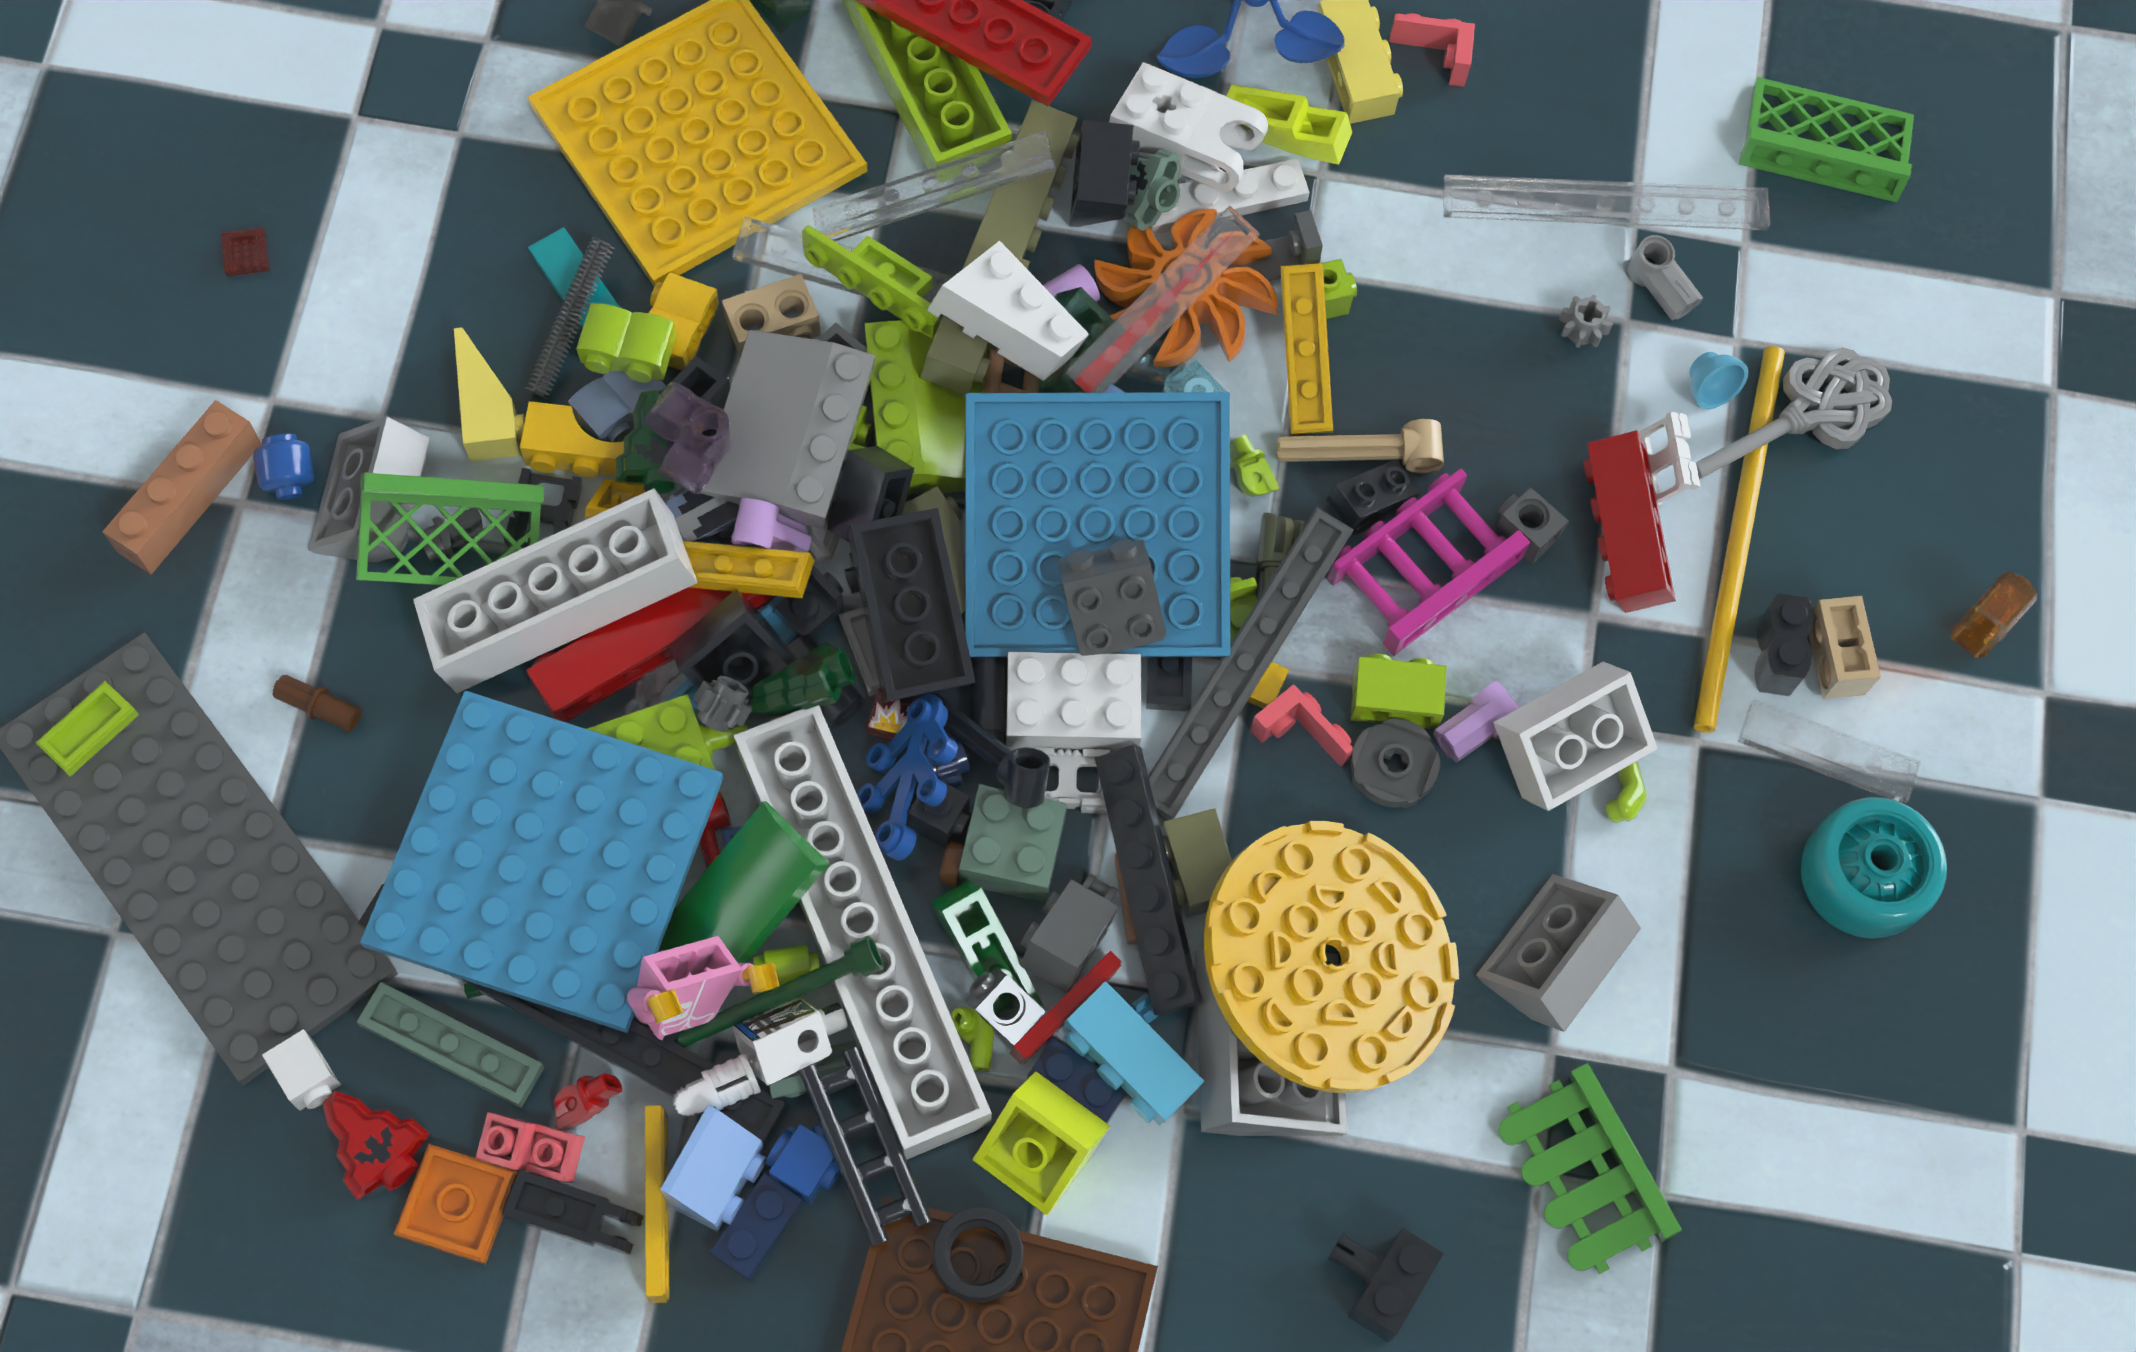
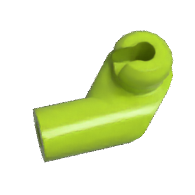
M1637 761L1618 771L1622 791L1619 793L1618 799H1611L1606 804L1607 815L1614 823H1619L1623 820L1629 822L1635 819L1646 802L1647 794Z
M956 1007L952 1010L950 1016L958 1035L970 1046L969 1061L975 1072H990L994 1041L993 1027L973 1008Z

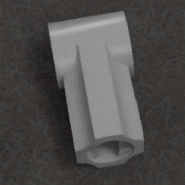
M1659 235L1648 236L1641 241L1627 265L1628 275L1636 284L1647 287L1671 320H1678L1698 306L1703 297L1674 260L1675 249L1672 243ZM1646 258L1652 259L1657 265L1648 262Z

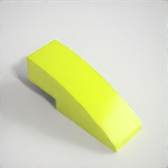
M1231 84L1226 97L1251 106L1265 115L1268 131L1262 143L1289 153L1339 165L1352 135L1347 112L1310 107L1306 96ZM1239 124V125H1242V126L1246 127V128L1249 129V130H1252V129H1251L1250 127H1248L1247 125Z

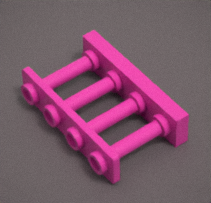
M1463 469L1458 470L1452 476L1445 473L1438 477L1429 486V493L1419 500L1415 497L1407 500L1396 511L1395 514L1397 516L1387 524L1379 521L1373 525L1363 536L1365 540L1356 547L1352 548L1351 545H1347L1342 548L1331 566L1328 580L1332 585L1337 584L1348 575L1388 620L1387 627L1389 629L1383 645L1393 656L1521 561L1531 543L1520 530L1508 539L1503 535L1497 536L1459 494L1467 478V474ZM1444 503L1486 548L1484 550L1485 556L1476 563L1471 559L1466 561L1428 519L1427 516ZM1412 527L1454 572L1452 574L1453 580L1444 587H1441L1439 584L1434 585L1395 542L1397 538ZM1381 551L1421 596L1419 599L1421 604L1410 612L1406 608L1401 610L1362 564Z

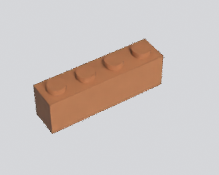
M215 400L102 531L116 552L152 575L250 459L255 449L261 446L262 443L250 421Z

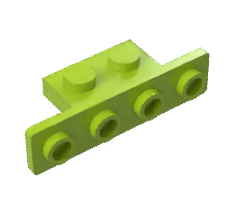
M807 225L802 230L804 256L813 266L825 269L837 277L845 287L856 289L868 297L879 309L888 310L902 319L910 329L917 332L920 331L928 337L934 338L939 327V317L927 311L931 303L923 299L933 288V277L869 236L864 238L850 252L810 225Z

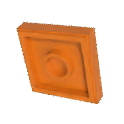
M428 1144L394 1235L486 1265L504 1217L502 1213L518 1172Z

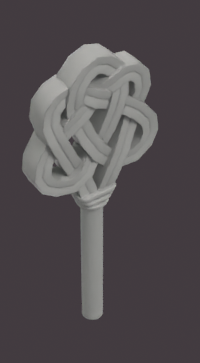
M1843 347L1830 351L1822 360L1806 357L1795 361L1783 378V391L1792 402L1780 413L1779 418L1695 462L1699 479L1786 433L1804 434L1806 431L1813 430V434L1823 444L1834 449H1849L1861 439L1867 428L1877 425L1891 411L1892 399L1888 392L1890 378L1887 369L1879 362L1866 357H1860L1854 350ZM1803 377L1808 378L1805 384L1802 382ZM1823 382L1828 383L1823 392L1818 391ZM1841 389H1843V390H1845L1846 392H1848V393L1839 394L1840 391H1841Z

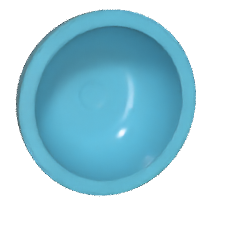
M1715 352L1702 354L1692 363L1689 371L1692 377L1691 392L1694 400L1703 409H1714L1728 403L1744 387L1748 378V367L1740 359L1731 355H1718Z

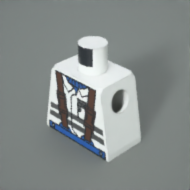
M800 998L786 1002L733 1026L732 1030L740 1055L745 1053L753 1073L766 1085H769L830 1056L832 1049L828 1036L848 1028V1022L843 1008L838 1002L817 1010Z

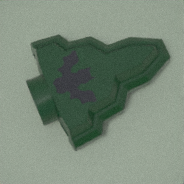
M657 390L641 392L633 411L634 429L624 437V453L616 458V481L629 485H643L646 492L655 489L658 494L670 493L679 488V479L694 476L697 472L704 470L699 448L689 444L685 429L672 422L670 407Z
M826 642L816 647L811 653L793 661L784 670L766 677L755 684L749 706L753 708V713H765L771 717L785 714L797 708L807 710L818 705L825 707L836 703L842 688L855 681L853 666L849 657L842 649H838L829 642Z

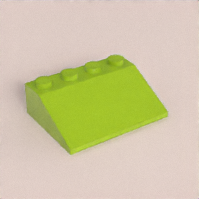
M903 320L864 323L867 353L876 355L870 379L876 446L915 468L907 496H910L912 493L927 492L938 486L941 493L966 491V395L920 378L933 339L920 331L917 332L910 329ZM987 348V351L984 356L985 358H988L989 348ZM984 380L982 384L974 381L970 393H983Z

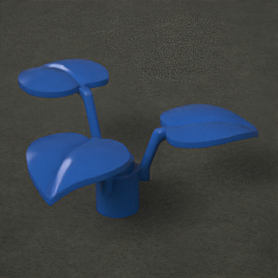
M1234 0L1222 36L1219 37L1218 33L1208 26H1188L1175 33L1167 41L1163 50L1156 56L1158 62L1163 67L1181 76L1201 78L1219 72L1230 61V52L1224 44L1231 37L1242 1H1245L1251 7H1261L1270 1L1279 25L1284 28L1275 36V48L1288 61L1300 64L1316 62L1340 52L1344 48L1345 42L1339 27L1321 13L1303 10L1296 13L1289 22L1285 19L1278 0Z

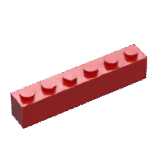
M688 587L574 639L570 645L557 653H545L534 661L532 667L526 670L531 684L553 719L568 723L674 660L669 645L722 602L732 591ZM740 592L757 610L767 605L776 597Z

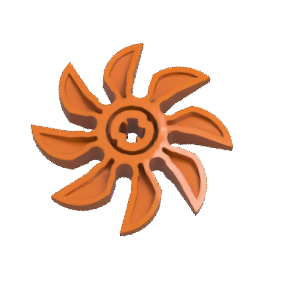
M1217 209L1196 210L1179 218L1171 228V251H1166L1161 247L1150 227L1141 231L1131 225L1127 235V251L1132 268L1095 259V277L1099 288L1111 301L1126 308L1099 320V327L1105 333L1116 339L1120 338L1232 234H1219L1211 242L1208 249L1199 250L1217 216ZM1234 232L1136 342L1151 341L1158 335L1164 325L1172 324L1154 359V367H1172L1192 358L1201 346L1199 324H1207L1210 327V330L1216 335L1227 361L1230 362L1239 354L1245 342V319L1240 306L1277 315L1278 300L1270 282L1252 268L1247 266L1238 267L1272 255V248L1267 243L1245 233Z

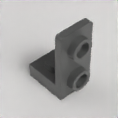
M1311 210L1295 213L1293 230L1288 231L1287 236L1264 241L1272 248V255L1238 267L1247 266L1252 268L1270 282L1281 279L1280 266L1320 263L1323 244Z

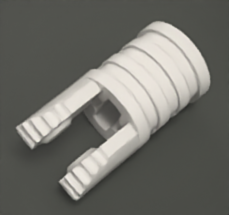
M745 1053L735 1059L727 1060L726 1063L718 1064L710 1070L702 1071L703 1078L687 1084L685 1088L681 1087L680 1090H676L677 1093L673 1094L674 1099L672 1101L674 1109L678 1111V1114L681 1113L682 1117L684 1115L689 1117V1115L694 1116V1113L699 1114L705 1111L708 1105L716 1107L717 1110L724 1109L723 1107L733 1105L752 1094H758L761 1090Z

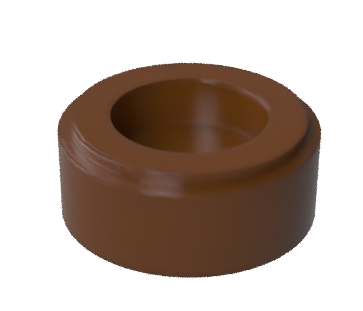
M955 841L947 843L939 875L941 885L957 887L964 843Z

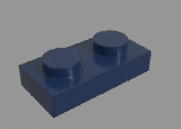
M1053 1037L1027 1075L1028 1079L1035 1071L1107 1124L1127 1095V1092L1121 1086L1117 1090L1110 1087L1098 1074L1097 1069L1099 1067Z
M764 1173L736 1213L731 1224L727 1226L711 1249V1256L750 1281L804 1203L803 1199Z

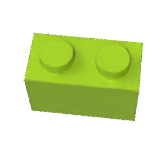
M1369 654L1366 657H1359L1353 671L1350 721L1382 724L1384 720L1394 718L1413 722L1426 729L1438 728L1444 716L1447 665H1437L1434 661L1426 658H1415L1409 662L1391 660V657L1385 654Z

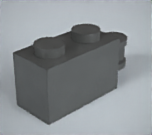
M1090 874L1083 885L1071 879L1062 894L1054 891L1041 915L1045 916V919L1041 925L1033 922L1021 941L1020 945L1026 948L1020 966L1068 993L1111 926L1118 909V905L1112 903L1118 889L1109 886L1097 879L1096 876Z

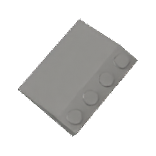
M749 330L698 492L739 505L742 498L769 502L780 508L779 514L796 522L824 530L841 477L842 467L847 457L873 373L876 355L834 342Z
M1204 948L1195 951L1196 979L1202 1004L1197 1005L1199 1076L1205 1081L1200 1086L1201 1132L1236 1136H1343L1348 1134L1346 1093L1323 1092L1290 1081L1266 1066L1251 1053L1236 1036L1217 1004L1206 969ZM1325 953L1327 958L1325 963L1327 965L1339 966V954Z

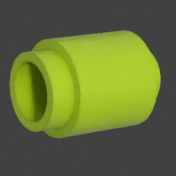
M807 944L764 950V955L753 956L754 965L774 963L780 985L820 967L818 952L809 953Z

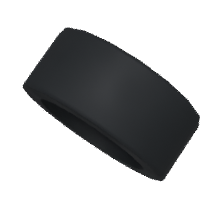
M972 1207L955 1213L942 1224L934 1240L933 1264L938 1280L951 1295L965 1302L986 1303L1002 1297L1014 1286L1022 1270L1024 1246L1018 1229L1007 1216L991 1208ZM973 1227L987 1228L995 1232L1004 1242L1007 1252L1006 1263L1001 1273L993 1280L982 1284L970 1283L960 1278L953 1270L950 1261V1250L955 1238L964 1230Z

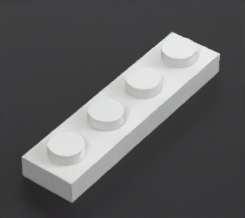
M1296 158L1245 169L1237 186L1230 191L1218 190L1196 180L1180 183L1178 203L1171 211L1162 213L1156 224L1150 226L1153 234L1171 231L1174 223L1183 215L1201 209H1217V216L1214 221L1306 202L1310 192L1299 159Z

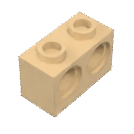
M802 274L722 300L725 322L740 357L749 332L744 329L750 325L762 327L757 331L814 339V337L821 335L819 315ZM792 311L801 313L800 316L795 318L784 316Z
M1862 596L1819 600L1813 608L1814 621L1808 636L1822 698L1832 699L1866 695L1880 679L1881 675Z

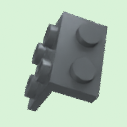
M1143 539L1138 541L1121 540L1112 544L1109 548L1093 552L1087 550L1076 551L1067 558L1057 560L1081 656L1110 654L1159 642L1165 638V625Z

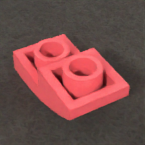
M487 1112L475 1158L510 1169H520L558 1181L573 1183L585 1136Z

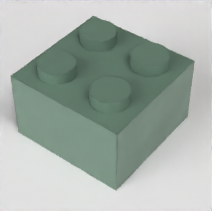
M979 784L959 867V884L970 880L983 890L1047 903L1064 828L1067 803L1044 799V802L1037 807L1022 808L1009 803L1005 799V790Z

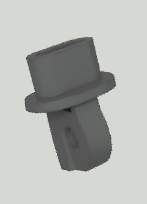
M476 508L465 510L455 519L471 538L483 530L482 518ZM438 516L433 518L434 525L424 529L423 532L428 536L444 522L442 518ZM451 524L432 539V542L444 555L449 554L450 558L454 555L452 547L467 543ZM427 544L423 547L429 561L438 558Z

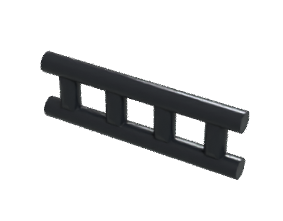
M857 1046L842 1053L847 1066L843 1069L821 1077L816 1065L813 1064L801 1069L798 1073L872 1247H875L889 1240L884 1228L888 1224L909 1215L915 1228L926 1225L933 1220L861 1051ZM854 1084L865 1110L839 1121L829 1094ZM873 1127L884 1154L857 1164L847 1138ZM891 1171L902 1198L876 1209L865 1182Z

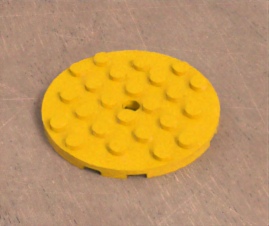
M1309 821L1306 824L1289 827L1283 826L1265 834L1240 852L1224 870L1210 898L1204 927V955L1215 999L1226 1021L1246 1048L1262 1063L1290 1081L1308 1088L1332 1093H1358L1385 1086L1409 1074L1421 1065L1440 1043L1451 1021L1455 1005H1452L1454 981L1459 979L1456 943H1450L1448 932L1442 919L1447 915L1436 893L1419 870L1402 853L1371 833L1363 835L1343 828L1344 824L1329 821ZM1327 944L1334 946L1339 951L1341 956V964L1339 966L1327 965L1325 963L1327 961L1325 956Z

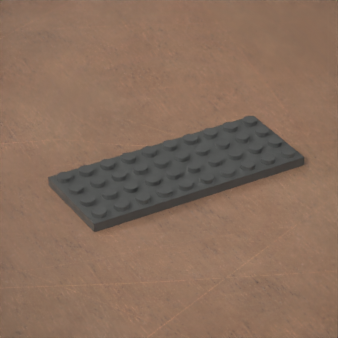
M145 632L0 728V749L241 1085L244 1086L269 1068L262 1054L303 1029L312 1037L372 994L380 982L385 984L398 975V972L383 953L364 948L361 945L360 941L365 929L359 926L358 918ZM106 681L139 715L70 777L36 742L100 684Z

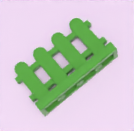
M1586 1063L1571 1071L1569 1079L1572 1084L1563 1087L1560 1080H1557L1549 1085L1552 1092L1551 1095L1522 1109L1518 1101L1509 1105L1507 1109L1511 1115L1502 1120L1499 1125L1498 1134L1502 1142L1510 1146H1515L1525 1141L1534 1157L1525 1161L1521 1169L1523 1181L1531 1187H1540L1549 1183L1556 1199L1549 1202L1544 1210L1546 1223L1555 1229H1562L1571 1224L1580 1241L1571 1245L1567 1252L1569 1265L1577 1271H1586L1595 1267L1598 1274H1601L1610 1269L1606 1262L1607 1259L1636 1244L1640 1251L1643 1252L1652 1247L1648 1239L1649 1237L1657 1234L1662 1243L1677 1235L1682 1229L1591 1067ZM1587 1109L1595 1125L1586 1128L1578 1114ZM1567 1119L1575 1135L1544 1150L1537 1135ZM1609 1150L1618 1164L1612 1170L1609 1169L1601 1155ZM1591 1161L1598 1177L1567 1192L1559 1176ZM1631 1192L1635 1194L1642 1207L1633 1212L1625 1198ZM1613 1202L1622 1219L1591 1234L1582 1218Z

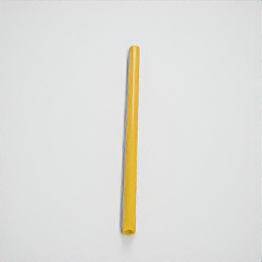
M1769 346L1764 349L1748 434L1771 423L1773 420L1785 351L1780 347ZM1768 443L1744 455L1693 726L1695 730L1703 733H1713L1716 730Z

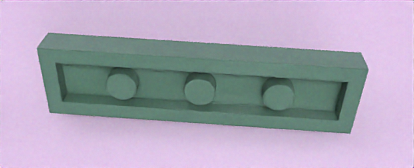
M382 982L378 985L357 1020L360 1027L519 1108L523 1107L545 1068L541 1062Z

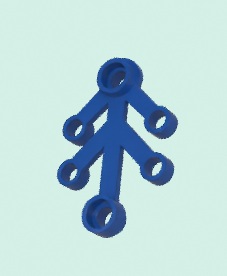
M932 693L924 694L911 703L907 711V723L887 745L876 743L871 747L866 757L867 765L880 773H888L876 786L870 783L865 784L857 793L863 810L869 814H875L882 808L885 799L898 786L890 819L882 823L875 834V839L881 853L896 861L905 859L912 852L916 843V832L913 828L906 825L916 781L919 783L916 791L917 798L929 806H938L944 800L947 793V785L937 778L924 754L927 738L930 741L927 747L928 757L941 765L949 764L956 756L958 749L957 743L948 737L943 728L948 718L947 708L943 705L942 700ZM908 746L907 752L894 765L896 757Z

